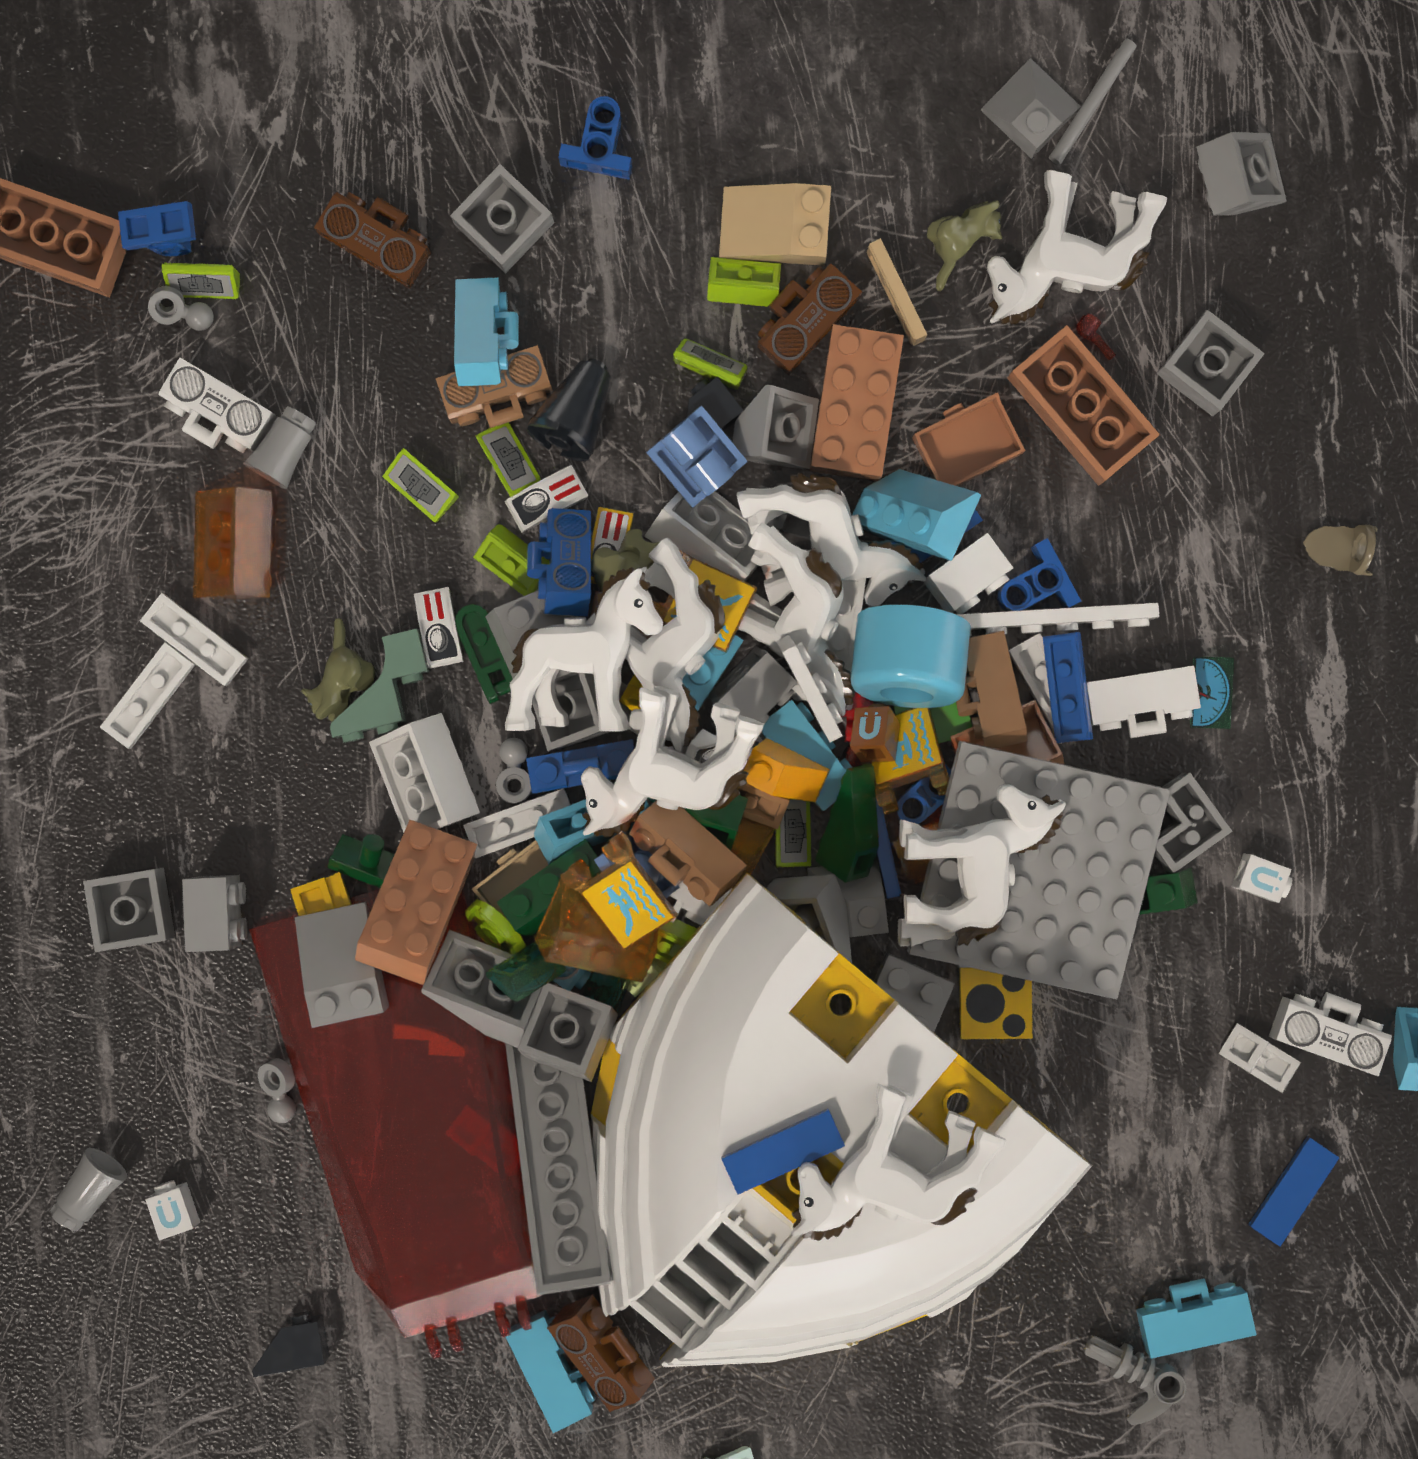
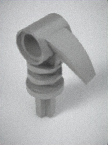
M1091 1336L1086 1342L1084 1348L1085 1355L1111 1367L1110 1375L1119 1379L1125 1375L1126 1382L1132 1383L1136 1380L1137 1387L1147 1392L1146 1400L1126 1417L1131 1425L1142 1424L1160 1416L1172 1404L1179 1402L1184 1397L1186 1383L1172 1365L1166 1363L1155 1365V1359L1148 1358L1145 1361L1144 1354L1137 1352L1133 1355V1347L1127 1343H1124L1119 1348L1097 1336ZM1164 1377H1174L1175 1383L1170 1390H1159V1383Z

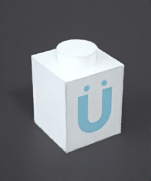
M1243 853L1231 887L1279 903L1281 897L1286 898L1291 889L1292 878L1289 875L1292 869L1251 854Z
M171 1180L153 1187L155 1193L145 1199L159 1240L191 1230L200 1223L187 1182L176 1186L175 1181Z

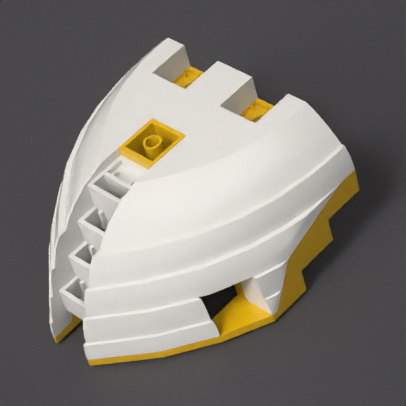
M746 873L704 924L697 928L658 976L646 986L614 1024L604 1049L590 1124L597 1179L598 1216L600 1227L604 1231L611 1284L598 1286L601 1307L607 1317L608 1315L616 1314L618 1310L626 1309L630 1305L667 1336L673 1343L660 1357V1364L663 1367L767 1363L849 1348L859 1344V1341L927 1315L930 1318L967 1299L978 1285L993 1276L1019 1252L1092 1165L1031 1112L1024 1110L808 927L802 918L750 874ZM839 993L846 994L851 999V1008L842 1015L833 1013L829 1006L831 998ZM878 1083L886 1087L888 1084L912 1094L914 1097L893 1140L890 1151L908 1160L925 1173L936 1167L946 1155L949 1141V1132L945 1124L949 1111L947 1100L954 1093H962L968 1099L966 1110L958 1114L976 1123L967 1147V1156L974 1146V1133L977 1126L1006 1139L1004 1147L984 1169L979 1184L973 1187L978 1190L974 1195L975 1201L965 1205L967 1211L953 1221L944 1225H934L932 1223H919L898 1215L896 1220L877 1213L875 1211V1204L866 1202L860 1216L855 1218L851 1228H844L838 1237L833 1236L829 1240L824 1237L820 1241L811 1240V1238L804 1239L802 1235L793 1236L791 1233V1228L796 1221L792 1216V1212L799 1208V1167L737 1195L721 1159L722 1156L829 1109L845 1146L811 1161V1163L818 1166L823 1178L832 1185L843 1165L858 1149L864 1146L868 1133L875 1124L878 1106L876 1102Z

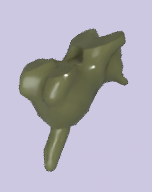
M998 200L992 202L984 201L967 208L961 217L958 215L946 216L931 222L928 227L927 238L933 242L937 254L944 261L936 278V289L938 291L944 289L957 260L962 258L980 237H990L992 240H1001L1003 238L1000 232L1001 214L995 211L1000 206Z
M632 529L625 535L618 551L607 547L599 548L591 559V571L594 573L595 583L601 592L603 591V583L606 580L608 581L611 575L616 576L618 570H627L630 567H633L635 570L643 567L649 569L654 563L649 557V553L660 542H647L642 538L641 530Z
M336 618L334 621L333 651L326 662L321 683L313 689L303 688L301 690L307 697L312 712L316 714V718L322 720L328 716L331 722L348 708L350 693L367 690L373 684L375 677L373 664L363 660L355 651L345 646L346 629L340 618Z

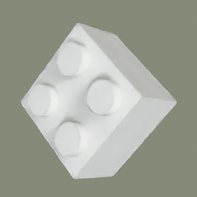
M987 533L956 555L952 561L949 560L930 574L923 582L944 611L950 613L956 611L958 614H963L980 602L977 594L982 590H985L989 595L1010 580L1006 573L1013 569V567Z

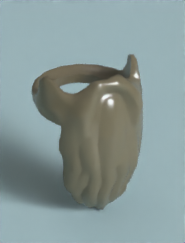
M1361 524L1355 528L1323 526L1310 532L1303 542L1308 556L1318 565L1331 567L1337 571H1350L1356 575H1373V573L1366 569L1372 561L1375 551V532L1378 530L1375 526Z

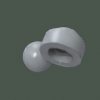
M161 286L156 288L150 295L148 311L151 317L158 323L169 325L183 318L189 327L197 331L206 330L213 323L214 314L207 304L196 302L190 306L186 305L182 293L174 287ZM167 298L173 302V305L165 307L160 301Z
M509 738L500 746V758L507 764V769L499 774L496 781V789L504 801L518 804L525 801L532 792L529 774L521 769V764L527 758L528 749L521 739ZM510 781H520L521 789L515 793L509 791L508 784Z
M275 1058L259 1068L258 1081L261 1088L268 1095L272 1096L267 1106V1113L270 1119L282 1124L289 1122L296 1112L294 1101L286 1095V1092L290 1091L294 1086L295 1076L287 1062Z

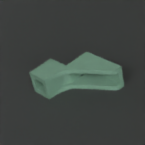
M419 629L382 637L385 649V662L382 673L370 688L331 723L332 738L342 737L343 743L363 739V732L377 729L378 735L398 729V723L406 722L396 680L401 679L403 685L424 680L422 674L431 672L427 666Z

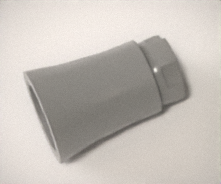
M287 406L281 417L276 418L264 439L243 464L267 481L287 489L294 469L311 439L310 434L316 423L308 416Z
M87 1148L73 1175L56 1198L57 1202L50 1210L52 1218L58 1224L71 1231L80 1230L107 1197L127 1179L125 1169L118 1161L105 1152L95 1148Z

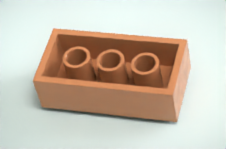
M0 178V259L110 298L127 251L122 248L119 220Z
M833 324L809 471L870 481H878L882 478L904 335Z
M1067 325L1016 367L1007 377L1098 486L1160 435Z
M409 820L358 940L355 960L424 985L473 864L477 844Z

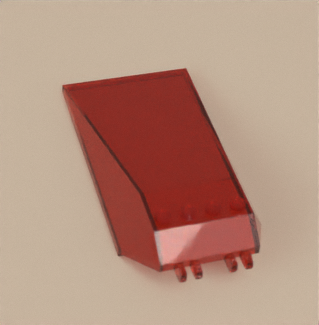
M380 889L350 898L352 905L366 902L370 914ZM463 890L432 966L449 930L478 941L472 920L468 922L465 910L468 906ZM297 914L250 929L249 931L356 1274L404 1338L425 1332L426 1342L433 1359L442 1357V1348L435 1329L447 1326L450 1346L455 1352L463 1350V1344L457 1322L487 1312H495L501 1336H510L511 1325L504 1307L516 1304L519 1322L523 1329H532V1321L526 1300L542 1295H537L506 1044L486 1036L421 992L422 984L383 970L381 971L389 1002V1008L385 1012L312 1028L304 995L295 917L299 915Z

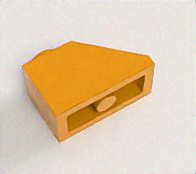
M766 738L752 749L744 771L749 773L746 778L747 784L771 796L816 802L830 769Z

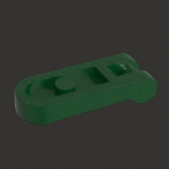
M471 604L464 606L457 613L455 619L456 630L489 704H493L500 700V696L511 692L510 682L513 678L485 617L488 614L487 610L479 605ZM501 669L505 679L493 684L489 674Z

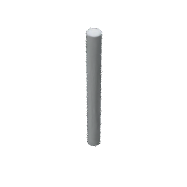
M1125 39L1050 154L1049 159L1053 163L1061 165L1136 49L1137 45L1133 41Z

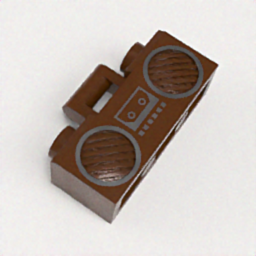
M335 192L314 226L317 233L410 289L432 252L425 245L427 239L411 228L408 229L407 233L402 231L409 215L379 197L375 199L369 211L364 208L367 203L350 192L346 196ZM380 214L394 224L389 228L375 219Z
M831 263L825 270L819 266L805 282L809 285L806 290L796 281L791 280L768 305L780 319L777 322L770 319L758 332L757 335L761 337L758 341V348L788 376L832 330L833 324L836 325L861 298L862 291ZM798 296L802 301L789 314L784 309Z
M592 1294L565 1305L548 1325L547 1329L609 1412L639 1401L655 1378L640 1359V1354L619 1326H612L613 1321L609 1316H605L601 1305Z

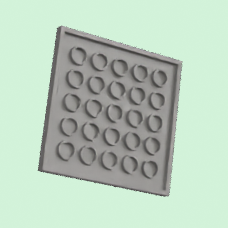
M959 741L937 830H957L990 820L1009 818L1004 806L997 799V789L1004 784L1013 785L1020 791L1037 798H1042L1047 794L1050 796V800L1060 799L1066 803L1063 809L1064 815L1061 818V827L1055 830L1056 835L1050 838L1051 841L1049 843L1039 845L1037 850L1010 854L1009 864H1013L1015 868V883L1013 886H1009L1007 910L1002 918L1001 926L996 932L982 938L979 942L973 939L968 946L965 944L957 945L955 934L948 940L934 939L912 947L908 946L907 952L911 955L1117 1000L1171 790ZM957 858L930 859L920 901L936 907L951 906L962 897Z

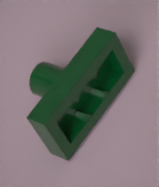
M342 834L329 859L328 868L381 888L395 854L383 850L384 840L378 835L369 834L364 837L362 842Z

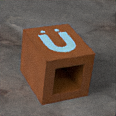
M881 704L855 708L850 747L861 763L896 760L900 722L891 708Z

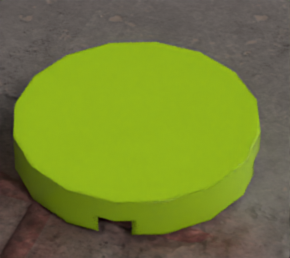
M476 899L465 910L468 922L474 918L478 924L474 929L487 945L518 957L526 950L521 935L514 930L510 922L499 911L488 903Z

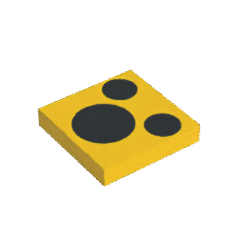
M970 967L959 968L960 1039H1033L1032 981Z

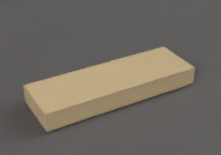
M880 238L869 244L867 255L910 344L915 346L925 341L927 333Z

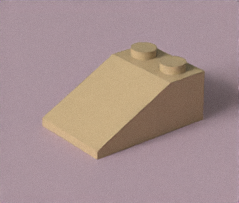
M792 183L724 187L719 258L825 266L831 186Z

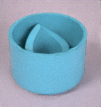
M882 605L862 610L858 613L851 670V685L853 689L866 699L898 707L937 708L957 702L965 691L971 629L969 622L948 611L924 606Z

